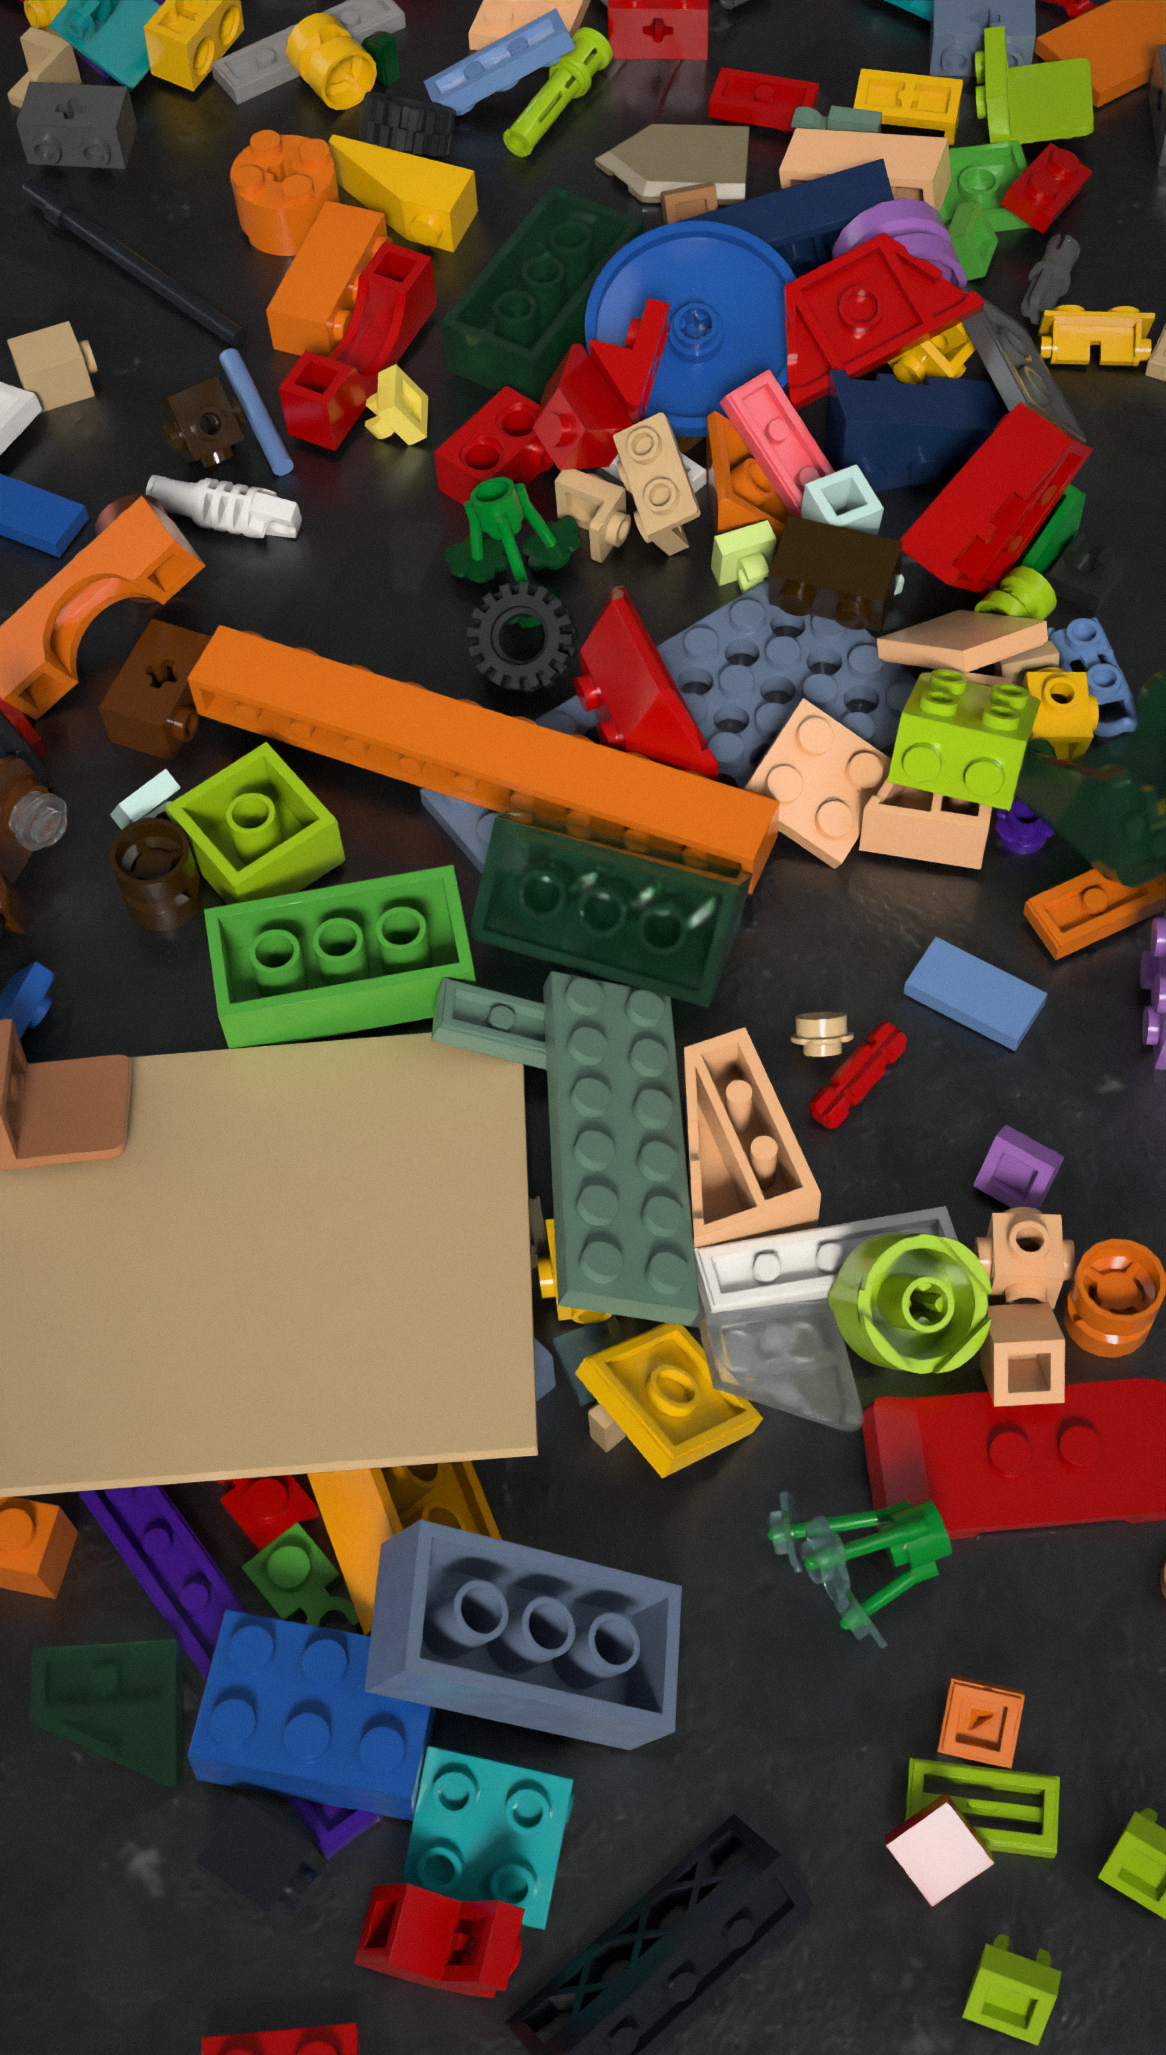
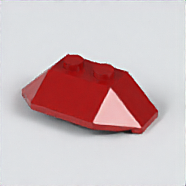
M624 584L612 588L580 649L581 676L574 679L576 693L585 712L594 710L599 720L597 732L601 745L625 753H640L653 762L682 771H697L710 780L718 782V762L707 745L633 605Z

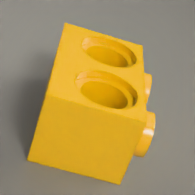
M165 0L143 27L151 74L194 92L212 70L211 63L222 58L244 31L241 0Z

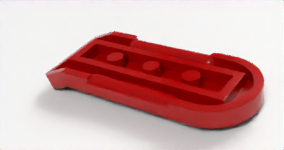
M1135 1378L1065 1385L1064 1403L994 1407L990 1393L987 1391L919 1398L881 1396L874 1399L862 1410L861 1424L874 1510L886 1508L905 1500H909L913 1506L931 1499L939 1511L949 1539L971 1538L980 1532L1123 1520L1128 1523L1166 1520V1382Z

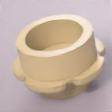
M824 1011L796 1015V1033L790 1036L792 1043L803 1045V1054L805 1056L823 1057L841 1054V1042L851 1041L854 1038V1032H847L846 1013Z

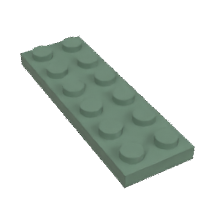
M551 971L543 986V1002L545 1004L544 1023L558 1306L690 1326L700 1312L671 996L670 994Z

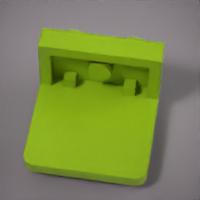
M1005 26L984 28L985 50L975 52L977 84L985 83V85L976 87V106L978 119L988 118L990 144L1017 140L1020 141V144L1057 139H1071L1087 136L1093 132L1091 62L1087 58L1008 67Z
M936 669L932 673L920 674L901 714L887 782L1010 811L1026 747L1041 701L1029 695V692L1021 686L1011 683H996L991 687L969 682L967 676L954 670Z

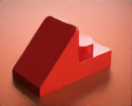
M650 298L647 299L642 319L632 318L625 347L597 340H589L588 342L591 360L634 424L644 419L670 332V303Z

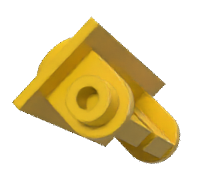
M1062 305L1053 310H1044L1037 335L1040 336L1039 353L1042 358H1049V364L1088 365L1090 361V345H1100L1099 365L1138 366L1139 361H1149L1151 356V339L1146 337L1154 322L1155 313H1140L1139 309L1131 306L1114 307L1107 312L1085 311L1083 307L1078 305Z

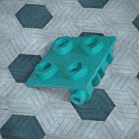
M69 0L48 27L120 84L128 87L129 91L132 92L150 70L143 27L160 8V5L154 0Z
M429 1744L401 1884H411L461 1902L499 1900L525 1909L522 1925L545 1930L566 1822L569 1823L574 1804L575 1792H572L574 1778Z

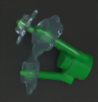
M788 1491L780 1492L782 1509L770 1512V1528L767 1530V1537L773 1541L776 1554H788L790 1564L793 1566L795 1573L803 1572L804 1561L805 1568L812 1581L816 1584L824 1583L829 1597L833 1601H837L834 1603V1606L841 1615L839 1625L842 1629H851L858 1641L871 1633L882 1649L888 1646L869 1616L916 1583L939 1575L935 1561L953 1553L948 1533L934 1502L929 1499L912 1506L909 1500H905L886 1508L830 1517L818 1516L811 1520L797 1522L791 1494ZM879 1526V1533L844 1544L836 1533ZM806 1537L807 1540H806V1541H803V1543H802V1554H801V1549H800V1548H801V1540H800V1538ZM885 1548L894 1568L904 1564L908 1565L907 1570L860 1603L850 1590V1577L845 1567L846 1560Z

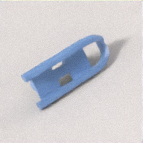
M1079 618L1073 620L1067 628L1056 632L1053 627L1047 628L1048 641H1052L1059 651V668L1064 669L1066 672H1073L1070 666L1071 661L1081 660L1087 672L1089 695H1096L1098 705L1119 701L1122 707L1124 718L1107 723L1098 721L1097 728L1093 731V734L1101 737H1113L1123 732H1134L1139 721L1134 697L1122 670L1118 666L1112 647L1098 618Z

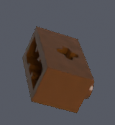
M156 619L150 620L99 706L110 742L172 762L175 760L184 742L188 743L194 738L199 726L200 715L197 714L187 678L211 640V636Z

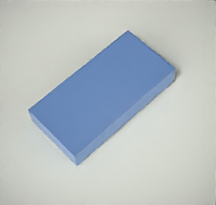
M938 937L934 938L905 982L903 993L1013 1051L1017 1050L1044 1007L1048 993Z

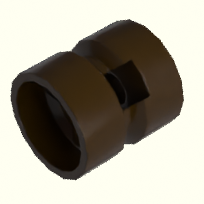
M145 818L135 821L118 832L110 846L109 860L129 915L138 925L152 931H169L182 927L192 920L203 905L204 889L185 832L176 823L163 818Z

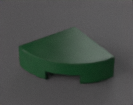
M376 31L366 37L361 46L371 55L376 63V79L384 85L390 86L401 78L396 37L385 31Z

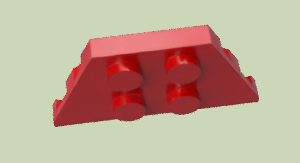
M883 232L785 285L784 311L789 401L796 411L828 394L830 370H844L847 372L849 379H857L982 312L984 300L975 291L971 290L967 294L941 277L943 273L941 269L925 259L911 256L904 245Z

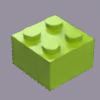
M267 742L165 806L170 822L176 823L185 832L197 870L227 905L297 893L346 861L337 819Z

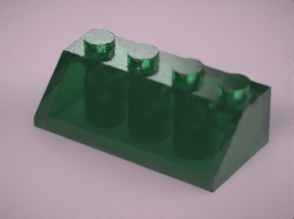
M515 807L495 817L468 938L708 1008L712 1003L736 939L753 874Z

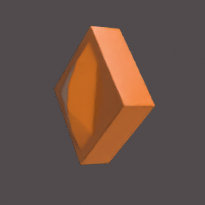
M951 1674L937 1743V1752L1012 1769L1025 1699L1024 1690Z

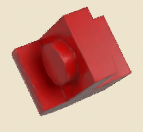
M411 1884L374 1885L354 1964L434 1988L476 1997L495 1998L496 1991H506L509 1976L518 1965L522 1952L520 1928L525 1909L499 1900L461 1902Z

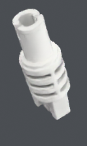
M152 475L146 487L145 495L158 499L166 512L191 517L193 522L201 528L210 529L212 527L216 531L225 532L227 530L229 533L236 535L243 533L244 536L252 538H264L265 534L296 538L302 522L300 509L296 502L279 498L276 492L260 487L251 486L249 488L244 484L234 485L232 482H219L213 478L201 479L198 483L184 482L159 475Z

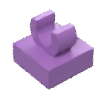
M1005 1125L996 1135L973 1186L1011 1208L1031 1207L1039 1210L1064 1157L1055 1150L1049 1149L1029 1138L1028 1135Z

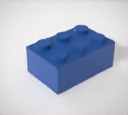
M225 1609L187 1757L196 1780L352 1810L370 1811L378 1815L413 1821L427 1747L431 1744L438 1708L364 1692L371 1636Z

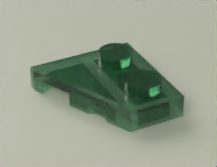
M170 1639L31 1648L30 1723L61 1738L75 1742L108 1760L118 1762L144 1774L162 1785L171 1787L182 1786L181 1641Z

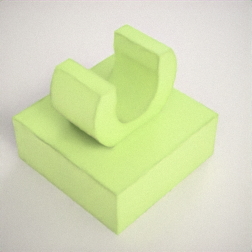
M768 520L714 536L711 569L719 586L738 580L740 589L744 594L763 583V578L768 577L776 544V536Z

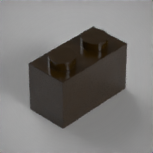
M789 515L768 574L769 605L777 606L784 612L795 616L810 614L835 620L841 626L852 630L868 628L882 632L901 574L903 542Z

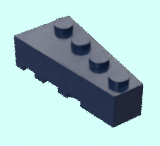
M882 158L678 222L711 221L745 230L770 245L785 260L798 279L832 260V251L836 240L843 228L856 216L881 202L892 201L894 197L885 162Z

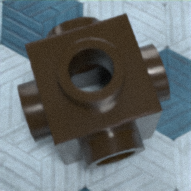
M218 376L208 378L158 400L167 420L166 423L161 424L166 442L175 456L182 453L185 462L201 459L204 468L212 466L234 456L231 445L245 440L240 427L246 425L242 409L233 394L226 396ZM201 416L206 420L208 425L206 433H204L200 428Z

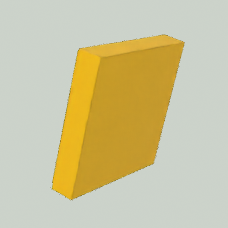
M664 1323L585 1357L575 1372V1375L662 1479L752 1434L763 1420L759 1412L683 1325Z

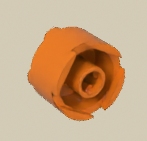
M262 130L253 134L250 138V145L236 157L231 167L230 177L241 229L249 236L250 243L256 249L267 254L295 256L325 201L340 203L334 161L330 154L328 143L322 139H310L299 135H279L273 130Z

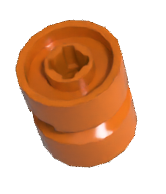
M1109 1239L1092 1246L1081 1258L1064 1303V1324L1069 1336L1083 1350L1098 1357L1118 1358L1131 1354L1145 1342L1166 1295V1272L1160 1259L1147 1247L1132 1240Z

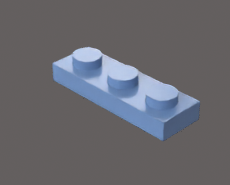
M555 8L423 82L432 102L453 108L452 110H456V116L470 111L477 102L491 94L511 89L519 82L520 78L541 67H550L558 63L564 54L576 47Z

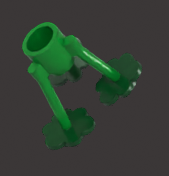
M496 477L481 482L472 490L470 500L464 503L469 519L470 536L465 538L464 543L450 545L445 551V558L451 564V573L454 576L466 577L477 583H485L492 580L495 572L506 570L510 564L516 584L519 586V582L530 583L514 537L522 527L521 521L524 516L537 533L528 537L522 545V552L528 558V565L533 570H540L545 566L551 570L563 567L569 561L573 551L581 545L582 539L577 533L579 526L574 518L565 517L556 523L553 521L544 522L530 502L523 483L514 484L511 479L506 477ZM483 531L489 533L491 539L483 540ZM549 590L557 598H561L559 590ZM520 616L508 623L510 625L518 622L521 628L541 625L539 620L531 616Z

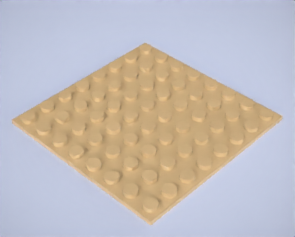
M432 1032L128 1057L132 1068L127 1145L125 1152L121 1156L111 1159L0 1170V1497L538 1455L524 1064L431 1041Z

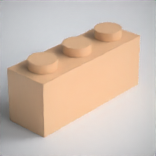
M796 128L779 168L781 189L883 158L894 200L906 198L925 201L940 213L951 182L948 138Z

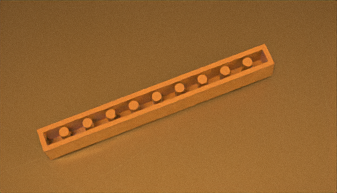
M219 625L187 678L198 715L745 893H753L778 837L780 801L767 798L757 790L732 787L710 780L697 771L675 769L653 762L640 753L618 751L596 744L591 739L579 734L568 735L539 726L534 721L525 717L504 715L485 709L478 703L468 699L457 700L428 691L425 687L414 682H400L375 674L361 665H346L321 657L307 648H292L265 639L253 631L242 632Z

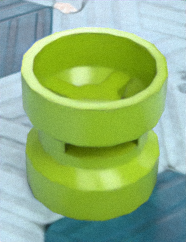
M1020 566L1015 567L1000 582L999 590L991 591L975 606L974 612L1044 620L1055 609L1057 599L1052 586L1042 574L1032 568Z

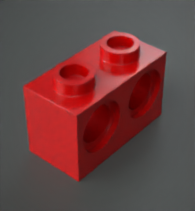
M507 385L434 451L439 490L464 505L466 501L470 500L472 490L483 481L496 477H506L511 479L514 484L523 483L526 487L540 472L549 470L554 462L532 429L539 404Z

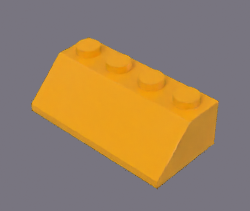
M472 1461L307 1473L361 1628L366 1636H371L380 1549L383 1542L420 1519L502 1540Z

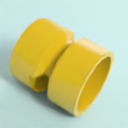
M314 13L304 18L294 27L287 40V61L303 80L311 86L323 102L335 110H347L364 100L366 92H370L375 84L377 76L376 63L358 41L352 38L343 25L330 14Z

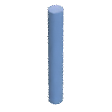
M235 348L224 350L219 357L221 365L274 474L278 476L288 474L294 467L293 461L239 351Z

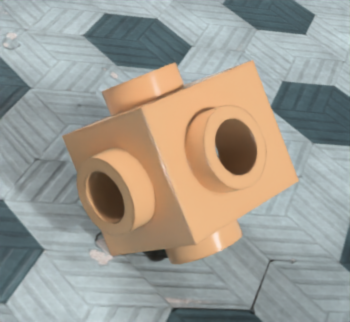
M1016 1207L1008 1209L1003 1213H992L986 1237H976L974 1254L983 1264L991 1283L992 1295H988V1306L1049 1302L1051 1309L1054 1310L1063 1281H1072L1074 1278V1241L1063 1239L1061 1214H1042L1040 1210L1031 1207Z

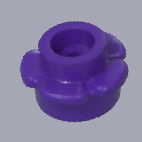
M1024 797L1018 800L1014 799L1010 811L1000 808L997 810L996 816L999 819L995 825L1001 843L1012 852L1019 854L1036 852L1043 847L1047 837H1051L1055 832L1056 820L1054 815L1048 813L1046 804L1037 798ZM1028 819L1031 823H1022L1020 820Z

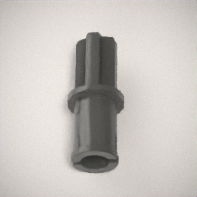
M1061 234L1051 237L1046 245V251L1041 261L1035 264L1029 273L1028 281L1030 286L1021 303L1020 311L1022 316L1030 318L1031 324L1040 325L1044 310H1053L1058 299L1064 296L1070 288V273L1080 256L1081 250L1078 242L1069 235H1065L1060 249H1057L1061 241Z

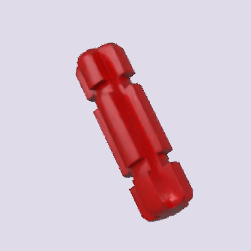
M883 1021L878 1023L866 1037L868 1042L860 1044L831 1076L829 1080L832 1083L829 1086H823L810 1100V1115L828 1129L837 1128L849 1115L848 1108L856 1106L887 1071L885 1066L893 1064L905 1050L906 1035L890 1022Z

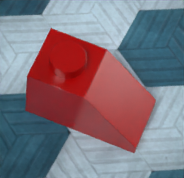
M572 344L546 385L532 429L559 470L609 467L618 454L612 435L634 425V423L581 344Z

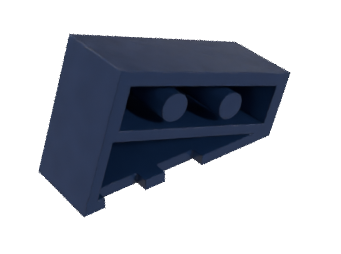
M830 370L824 450L828 462L835 472L857 464L874 493L916 484L924 485L933 481L954 478L994 432L995 427L1003 416L990 381L926 377L923 384L898 383L895 374L878 373L876 381L849 379L847 372L844 370Z

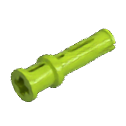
M587 27L578 29L572 37L576 48L564 54L558 63L550 66L547 82L529 102L528 106L509 130L507 129L503 134L504 143L513 154L519 157L530 155L535 145L556 121L571 99L584 96L591 87L593 75L597 70L605 69L612 61L613 52L611 45L600 32ZM593 49H596V54H590V53L592 52Z

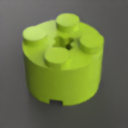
M894 1231L876 1235L866 1240L847 1257L829 1293V1304L834 1312L840 1333L847 1344L859 1356L872 1364L912 1374L948 1372L966 1363L984 1343L992 1319L987 1318L988 1295H992L991 1283L981 1261L962 1243L935 1234ZM910 1305L914 1308L912 1314L909 1311Z

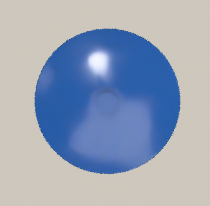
M684 221L655 228L636 237L622 247L609 260L597 277L587 302L585 314L587 354L589 355V340H597L625 347L631 320L633 317L642 319L648 298L670 303V332L643 420L657 413H664L670 421L675 436L706 437L707 416L713 411L729 419L719 402L727 394L770 369L784 393L788 391L784 288L786 284L797 278L785 260L770 245L755 235L735 226L711 221Z

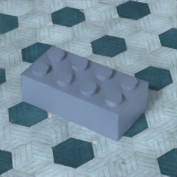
M420 1519L381 1544L364 1692L620 1749L632 1750L675 1732L682 1586Z

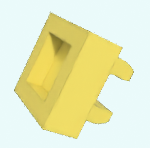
M397 364L379 372L378 391L366 400V406L377 416L365 421V427L377 439H385L396 432L409 446L427 438L428 396Z

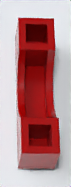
M385 241L358 278L357 297L353 314L339 344L326 357L305 350L279 386L288 435L333 451L337 450L367 407L366 400L378 391V373L397 364L437 306L432 257Z

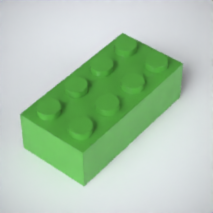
M454 865L204 909L218 1017L229 1049L291 1044L433 1018L436 991L442 978L476 986L474 966Z

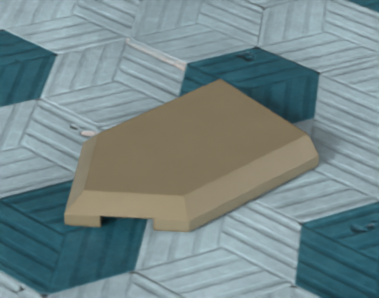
M650 124L595 158V165L608 176L615 174L628 185V191L643 203H661V191L711 182L716 187L718 205L737 204L745 201L750 126Z

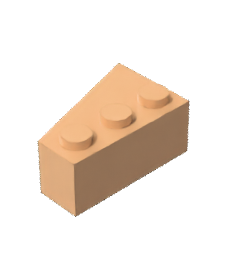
M969 672L964 674L969 682L991 687L996 683L1012 684L1013 679ZM886 779L877 795H872L863 810L859 850L981 870L992 807L890 783Z
M746 1027L684 1047V1096L694 1248L817 1228L821 1192Z

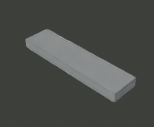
M347 0L321 12L334 16L360 45L366 37L376 31H385L392 34L406 27L405 13L393 0ZM297 24L211 63L214 79L237 105L300 76L287 61L286 56L288 37Z

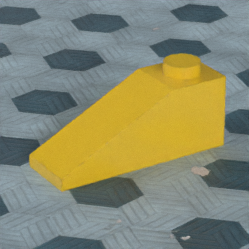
M332 134L328 142L330 154L334 161L338 185L369 210L385 213L386 224L406 240L455 252L478 212L474 170Z

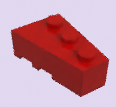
M1019 402L1012 411L1002 417L989 438L899 540L903 542L902 551L947 585L985 595L991 591H996L1000 586V582L1007 576L1094 449L1043 412Z

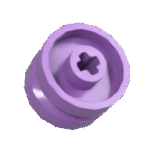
M903 198L881 202L861 212L845 226L833 246L832 260L884 232L904 245L911 256L925 259L943 271L941 277L962 290L967 286V277L939 211L925 201Z

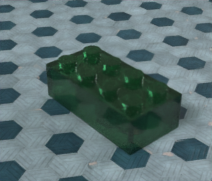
M551 185L440 322L445 370L497 392L507 385L540 405L548 381L572 344H581L583 348L586 346L585 314L587 302L597 277L604 266L622 247L644 234V221Z

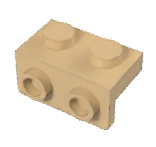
M657 413L612 436L621 461L617 462L619 475L628 492L632 493L637 507V511L634 512L637 528L646 543L653 541L666 554L671 556L689 547L682 524L699 517L701 511L670 421L664 413Z

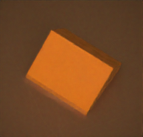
M713 411L707 416L706 470L714 536L768 520L776 536L774 551L776 552L790 513L731 420Z

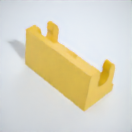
M861 68L854 108L882 112L881 124L945 131L944 137L948 138L949 146H954L956 128L958 127L963 80Z

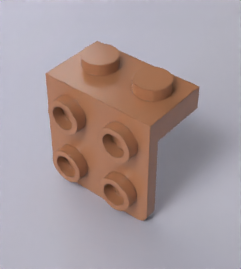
M13 1019L0 1020V1170L111 1159L121 1156L125 1152L127 1145L132 1068L128 1057L116 1054L27 1064Z

